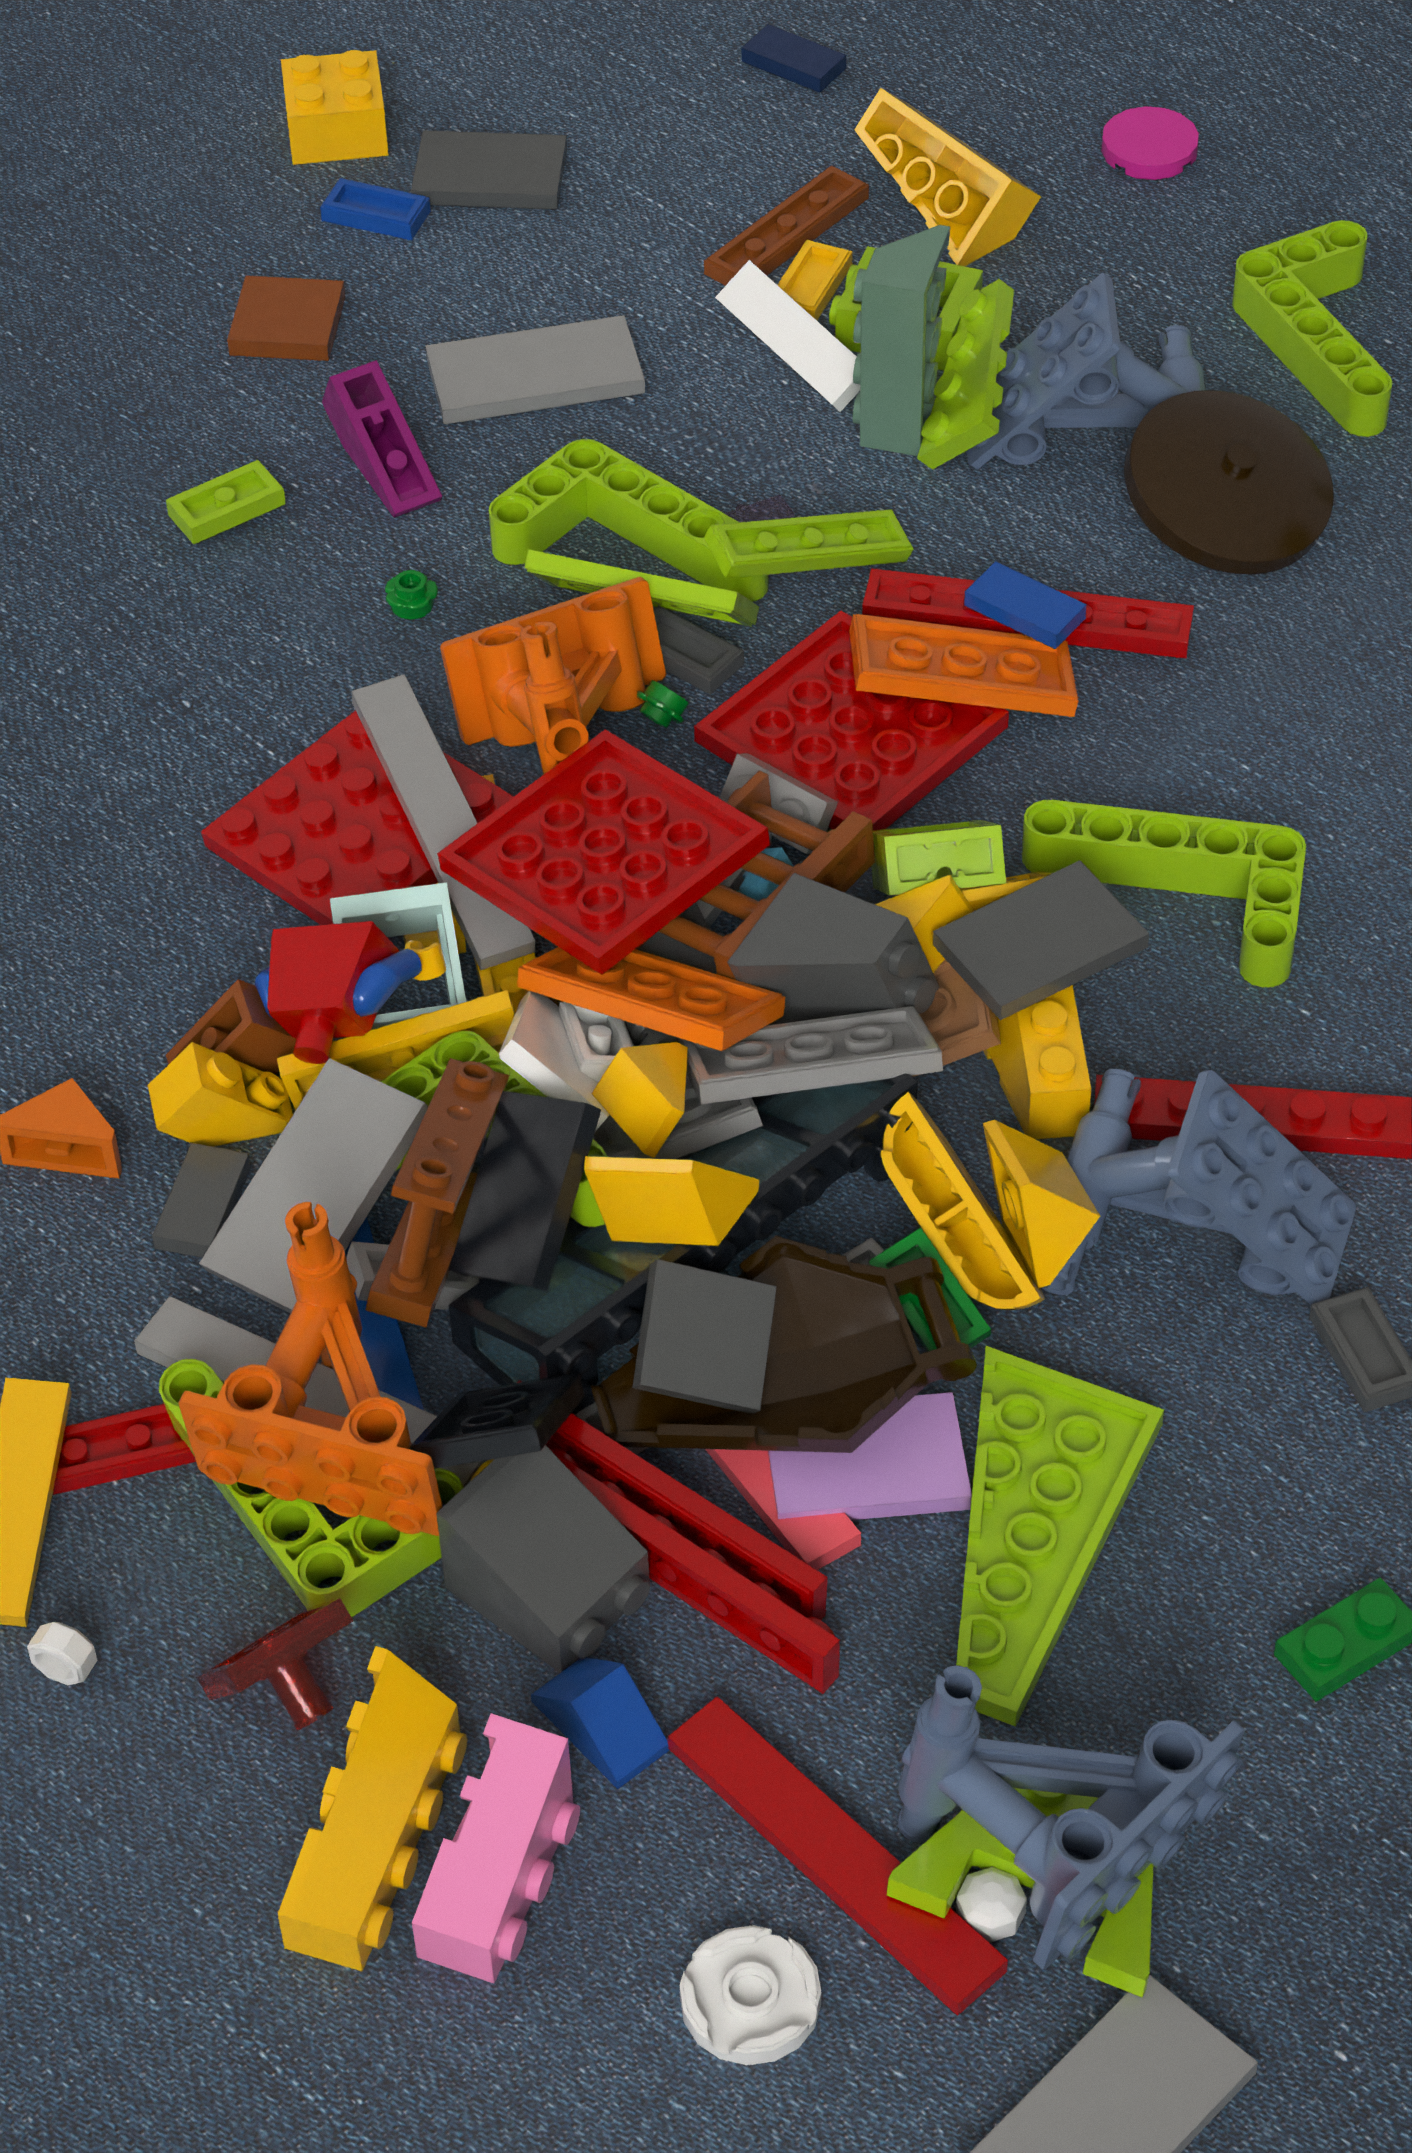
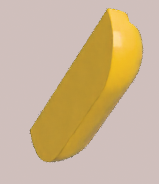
M907 1092L894 1104L889 1112L890 1115L901 1118L893 1128H891L889 1123L886 1125L881 1158L889 1178L922 1230L966 1294L981 1304L1001 1310H1019L1031 1307L1045 1300L1041 1288L1038 1289L1011 1238L957 1154L922 1105L912 1094ZM913 1121V1123H912L911 1127L909 1128V1130H907V1131L905 1132L906 1128H907V1127L911 1124V1122Z

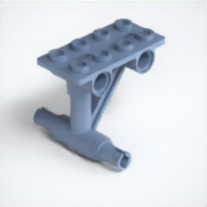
M1101 273L1088 285L1078 289L1072 299L1051 317L1042 320L1036 330L1020 344L1006 351V367L996 375V383L1003 387L1002 403L996 408L993 407L992 415L1000 420L999 432L967 450L968 464L979 469L995 455L1014 465L1032 464L1041 459L1046 452L1045 428L1138 427L1144 416L1159 403L1182 393L1206 390L1202 365L1193 357L1191 331L1182 325H1173L1165 328L1167 336L1163 332L1159 334L1158 340L1163 363L1158 371L1134 356L1133 349L1120 341L1112 278ZM1118 390L1122 391L1123 394H1117Z
M1109 1069L1105 1071L1093 1111L1081 1118L1067 1157L1068 1163L1100 1214V1218L1053 1282L1048 1286L1042 1287V1289L1058 1295H1067L1073 1292L1075 1279L1084 1252L1099 1240L1109 1206L1114 1205L1175 1220L1188 1226L1204 1227L1233 1234L1246 1246L1238 1270L1239 1278L1244 1284L1254 1290L1272 1295L1297 1292L1310 1305L1330 1299L1356 1211L1354 1201L1213 1070L1202 1071L1198 1074L1178 1136L1165 1138L1158 1146L1128 1151L1132 1134L1127 1122L1136 1095L1140 1091L1141 1081L1139 1079L1134 1080L1135 1075L1126 1070Z
M950 1666L944 1669V1677L940 1674L937 1676L934 1695L924 1701L918 1710L911 1742L902 1756L904 1768L901 1772L898 1791L904 1804L898 1817L899 1830L904 1837L912 1842L925 1843L933 1836L934 1832L936 1833L942 1828L943 1816L951 1812L957 1804L1015 1854L1014 1864L1035 1881L1029 1904L1032 1914L1044 1929L1033 1962L1042 1970H1045L1061 1954L1068 1960L1076 1956L1095 1932L1096 1926L1092 1922L1106 1908L1113 1914L1118 1913L1138 1890L1141 1881L1137 1877L1150 1864L1158 1870L1164 1867L1182 1846L1185 1836L1181 1833L1194 1820L1201 1825H1205L1220 1810L1229 1795L1223 1787L1233 1777L1242 1763V1758L1236 1752L1245 1729L1233 1720L1211 1742L1198 1730L1185 1722L1176 1720L1160 1721L1148 1730L1137 1757L977 1738L980 1720L975 1706L982 1690L980 1678L967 1667ZM1014 1788L1097 1797L1098 1799L1088 1809H1073L1059 1817L1056 1814H1051L1047 1817Z

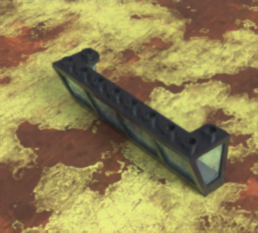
M905 1073L890 1079L752 1097L763 1126L694 1153L676 1158L677 1160H694L760 1179L758 1193L719 1246L611 1241L606 1225L597 1227L583 1226L570 1217L548 1291L543 1292L482 1280L449 1304L453 1344L500 1386L514 1384L519 1380L525 1382L572 1373L580 1375L585 1397L572 1411V1414H577L595 1402L590 1385H597L598 1382L597 1358L613 1346L622 1345L631 1340L641 1327L650 1263L659 1259L720 1273L729 1266L738 1253L756 1240L768 1238L777 1229L781 1221L800 1207L810 1206L815 1203L828 1186L847 1172H856L864 1165L865 1172L874 1180L880 1182L889 1179L881 1158L883 1137L886 1125L889 1123L891 1128H893L901 1118L892 1116L889 1112L894 1104L907 1092L917 1099L918 1081ZM912 1121L911 1124L906 1128L905 1132H906L907 1130H909V1128L911 1127L913 1121Z

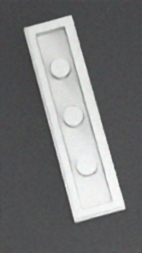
M750 260L715 297L839 412L860 391V384L853 383V370L857 356Z

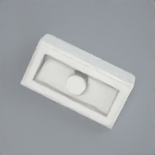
M560 1002L559 1013L579 1070L599 1082L620 1048L634 1046L626 1024L623 1020L570 1003Z

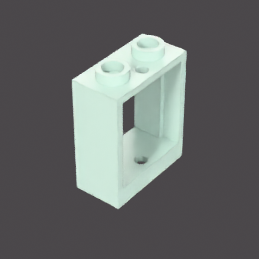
M447 882L330 898L333 924L373 921L387 937L436 930L438 932V939L446 964L444 976L449 1004L378 1014L371 1030L466 1002Z

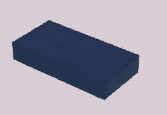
M769 24L741 47L742 62L819 93L846 69V54Z

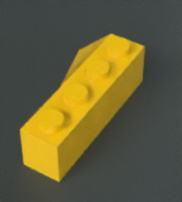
M882 88L879 89L854 129L884 170L891 174L901 187L900 191L908 202L913 204L924 217L928 228L930 229L938 225L950 226L947 249L949 250V256L956 265L967 266L1014 240L1041 198L1036 192L919 110Z
M1073 985L1002 1020L997 1017L1001 1044L983 1050L987 1060L992 1059L1000 1075L999 1084L1024 1134L1034 1139L1074 1137L1081 1118L1090 1112L1091 1084Z
M375 1646L367 1667L368 1672L373 1674L375 1685L369 1704L355 1700L346 1725L347 1730L351 1732L346 1747L345 1770L331 1766L322 1791L320 1821L325 1824L323 1830L314 1827L308 1829L278 1911L284 1949L362 1972L372 1948L381 1949L388 1938L393 1921V1908L390 1907L398 1888L406 1890L412 1882L419 1855L416 1845L423 1829L432 1831L435 1827L443 1803V1792L440 1789L448 1772L453 1774L458 1772L467 1747V1735L460 1733L457 1704L391 1651Z

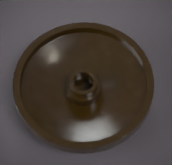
M1217 390L1192 391L1173 396L1159 403L1144 416L1130 441L1125 455L1124 478L1127 492L1144 524L1173 551L1197 564L1214 570L1234 574H1263L1288 567L1301 559L1314 547L1331 516L1334 499L1333 483L1330 471L1320 450L1305 431L1294 421L1275 408L1248 396Z

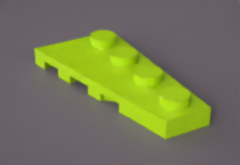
M1000 279L981 290L975 289L971 291L960 305L959 315L961 318L957 331L946 350L948 360L943 375L934 388V395L936 396L930 416L925 421L921 430L923 440L917 459L932 470L999 432L1000 420L992 415L993 407L996 408L1002 403L1003 387L996 383V375L1006 367L1007 352L1000 348V343L1010 333L1014 289Z

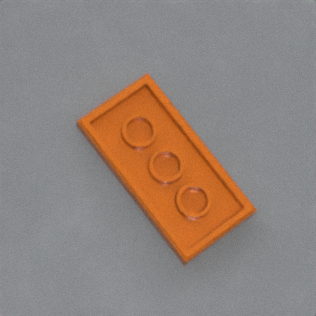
M853 614L849 632L856 691L1075 717L1078 696L1068 642L1066 640L1056 649H1053L1029 636L861 614Z
M559 947L518 968L517 987L719 1051L726 1050L784 1016L786 997L780 993L636 949L602 975Z

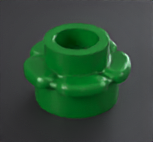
M406 570L400 572L387 582L385 586V592L388 593L386 601L391 606L392 612L403 619H419L431 612L434 605L433 599L437 597L438 588L434 581H428L425 574L416 570Z
M651 680L644 693L641 691L637 692L636 696L644 701L639 712L665 729L668 728L671 721L678 724L683 723L684 719L681 716L689 705L684 698L654 680Z

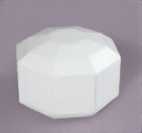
M60 1622L41 1625L27 1646L31 1663L48 1678L65 1685L84 1682L97 1662L92 1642L78 1629Z
M989 1867L966 1876L957 1894L956 1911L962 1919L991 1943L1016 1934L1026 1914L1027 1898L1016 1876L997 1868Z

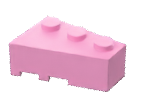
M491 1713L483 1732L484 1736L489 1739L490 1755L481 1779L468 1775L466 1777L460 1797L470 1801L469 1807L453 1840L443 1838L414 1915L412 1928L417 1958L494 1984L504 1961L514 1962L521 1951L527 1931V1922L524 1921V1918L532 1901L541 1903L545 1898L554 1872V1864L551 1862V1859L559 1843L568 1845L579 1821L580 1806L573 1803L568 1738Z

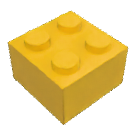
M350 50L341 54L321 56L300 55L296 58L281 59L293 165L389 156L385 111L376 50Z

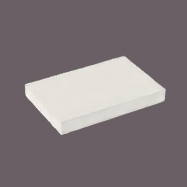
M528 991L517 1007L499 1052V1058L547 1097L584 1102L601 1109L596 1127L597 1130L609 1116V1113L591 1094L598 1082L580 1072L559 1013V1007L546 996Z

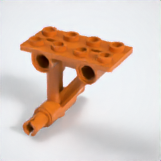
M637 577L445 641L440 645L461 740L466 745H472L494 737L500 744L510 747L536 742L543 775L589 742V734L586 727L599 707L610 712H621L636 708L644 703V701L636 696L637 692L641 691L644 693L646 690L645 685H648L651 680L657 682L666 677L649 584L642 577Z
M299 1203L288 1211L285 1218L286 1228L292 1241L286 1261L297 1301L266 1365L251 1364L240 1367L232 1372L225 1380L217 1398L184 1391L178 1402L198 1469L210 1479L221 1484L232 1485L239 1482L264 1489L270 1495L281 1500L294 1501L298 1498L324 1505L330 1511L340 1516L352 1518L361 1515L387 1522L392 1528L403 1533L417 1534L421 1531L439 1536L436 1513L443 1506L433 1461L429 1455L409 1449L412 1443L404 1410L396 1401L380 1396L360 1341L362 1324L354 1295L357 1281L349 1272L343 1245L330 1235L327 1212L322 1205H316L314 1209L315 1219L312 1203ZM320 1357L322 1365L335 1371L349 1410L347 1417L305 1407L307 1394L304 1390Z

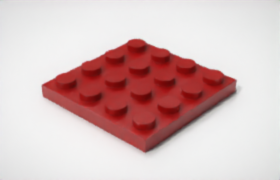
M841 610L694 725V741L733 765L737 754L748 753L836 800L838 804L828 826L831 829H836L852 812H856L872 819L873 831L884 830L1007 729L1009 711L1002 708L856 691L849 632L852 616Z
M356 710L201 831L206 848L320 925L333 924L330 898L431 885L438 882ZM443 752L477 823L514 797Z
M605 729L438 852L437 855L441 871L602 975L770 845L768 827Z

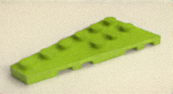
M989 1346L985 1347L956 1665L969 1668L980 1678L982 1690L975 1706L976 1711L1016 1727L1163 1425L1164 1409Z

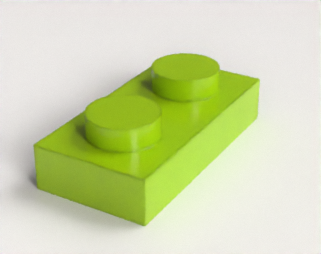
M259 460L166 499L168 516L193 545L286 504L284 488Z

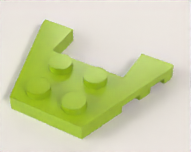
M1014 1788L1047 1817L1051 1814H1056L1059 1817L1073 1809H1088L1098 1799L1097 1797ZM961 1810L892 1871L888 1878L886 1895L945 1919L972 1866L981 1869L997 1868L1016 1876L1021 1885L1031 1889L1035 1881L1014 1864L1015 1854L964 1810ZM1152 1864L1137 1877L1141 1881L1138 1890L1118 1913L1113 1914L1106 1908L1100 1914V1916L1104 1917V1920L1086 1955L1083 1969L1084 1975L1142 1998L1147 1989L1150 1974L1153 1892Z

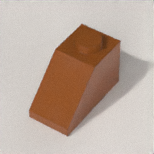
M238 979L166 1054L169 1065L191 1042H194L215 1052L226 1053L234 1060L258 1070L271 1072L276 1075L279 1072L277 1058L292 1054L296 1039L275 1019L268 1016L256 986Z

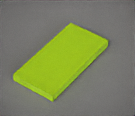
M528 549L524 568L527 569L528 573L555 587L592 593L637 577H642L649 584L653 607L659 605L667 610L749 627L756 624L759 606L735 591Z

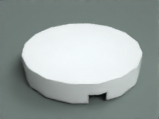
M755 1925L726 1929L703 1941L692 1954V1961L686 1967V1971L683 1972L679 1985L683 2021L697 2044L721 2060L743 2065L775 2062L797 2050L815 2029L821 2007V1987L818 1969L805 1948L789 1936L787 1941L781 1936L772 1935V1929Z

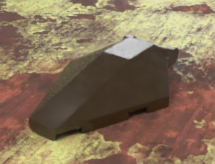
M775 1236L738 1265L741 1274L737 1276L738 1278L777 1286L760 1411L744 1413L632 1388L639 1343L629 1350L632 1356L630 1361L599 1385L590 1386L605 1435L624 1447L852 1453L927 1384L940 1379L956 1381L968 1377L975 1371L977 1363L970 1346L961 1342L941 1289L944 1283V1276L936 1259L932 1257L919 1258L887 1269L848 1262L846 1256L826 1253L823 1249ZM908 1293L917 1295L937 1349L919 1354L899 1296Z

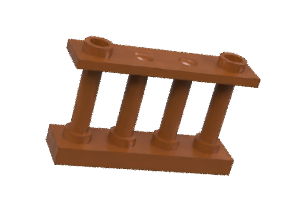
M760 770L742 788L736 789L726 803L768 827L769 832L813 852L802 863H798L795 866H791L762 852L743 865L741 869L779 885L767 898H763L760 901L722 884L717 885L699 899L744 920L732 933L722 936L681 916H677L658 931L713 957L717 974L734 980L736 978L727 963L793 873L845 893L875 863L872 819L852 812L836 829L826 832L772 808L769 775ZM646 940L643 944H641L639 947H637L636 950H638V949H639L642 945H644L648 940Z
M450 1058L392 1187L391 1196L409 1202L370 1288L366 1311L427 1328L449 1275V1267L477 1174L471 1172L497 1111L502 1091L506 1090L510 1075L493 1071L490 1067L480 1062H462Z

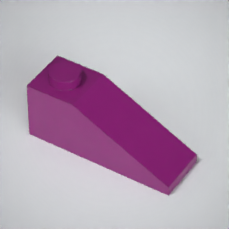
M377 360L329 377L322 404L343 448L393 518L441 501L442 494Z

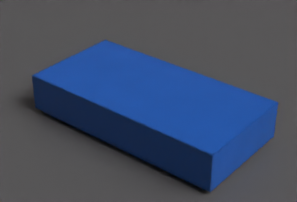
M339 178L320 207L322 221L407 240H413L431 212L429 197Z
M996 561L965 591L964 606L1053 649H1056L1086 619L1087 604Z

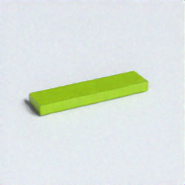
M892 509L710 525L704 536L725 579L907 562L914 550Z

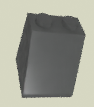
M796 873L792 874L727 962L736 980L780 993L786 997L784 1016L769 1025L908 1006L915 1007L920 1015L931 1006L935 993L939 988L908 917Z
M546 1445L538 1452L494 1459L436 1513L445 1588L559 1673L572 1665L579 1657L584 1659L591 1656L602 1643L606 1631L623 1614L629 1616L635 1613L649 1594L648 1551Z

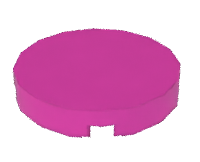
M1144 106L1132 108L1114 115L1106 123L1103 130L1101 152L1110 166L1115 169L1116 163L1118 166L1125 168V174L1130 177L1146 180L1170 178L1182 173L1184 165L1188 163L1192 165L1196 160L1199 133L1194 123L1181 113L1161 107Z

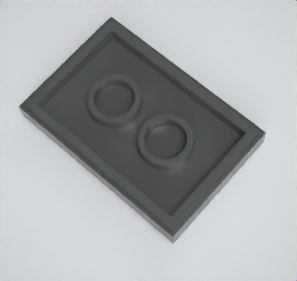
M423 130L411 193L429 197L430 205L558 209L567 154V135Z
M1080 860L933 931V946L1000 1020L1148 948L1149 932Z

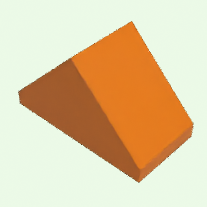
M73 1078L0 1115V1155L3 1164L120 1178L122 1165L115 1131Z

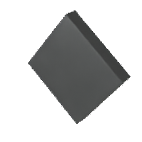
M659 1259L650 1263L632 1388L744 1413L760 1411L777 1286Z

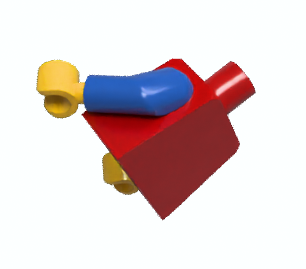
M373 921L273 929L271 936L270 966L257 975L255 986L268 1016L275 1019L296 1039L293 1051L294 1056L306 1063L323 1064L329 1059L333 1038L364 1036L371 1030L377 1012L400 984L412 978L419 981L435 979L444 974L446 964L440 943H433L429 947L423 948V944L420 941L411 940L405 944V949L400 951Z

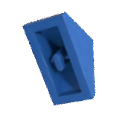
M588 1657L580 1658L531 1694L532 1703L617 1789L669 1751L665 1735L623 1663Z

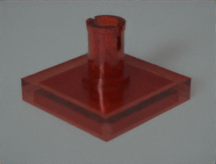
M340 1598L309 1607L196 1678L209 1700L240 1693L259 1680L264 1681L268 1679L292 1718L294 1727L297 1731L317 1721L316 1717L320 1715L323 1717L334 1709L302 1657L307 1654L308 1649L353 1622V1619Z

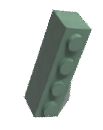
M938 225L876 248L867 270L859 269L854 286V300L861 302V311L858 312L855 320L853 340L855 343H861V352L857 354L855 360L853 383L860 384V393L857 394L854 403L853 423L860 425L861 447L918 456L923 440L921 430L931 414L935 401L934 388L937 381L938 363L933 361L937 353L942 318L936 316L941 292L945 289L947 269L938 267L944 249L949 245L950 226Z

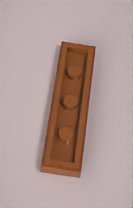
M831 165L705 259L704 275L726 286L748 260L765 275L770 274L799 252L806 240H815L869 199V184Z

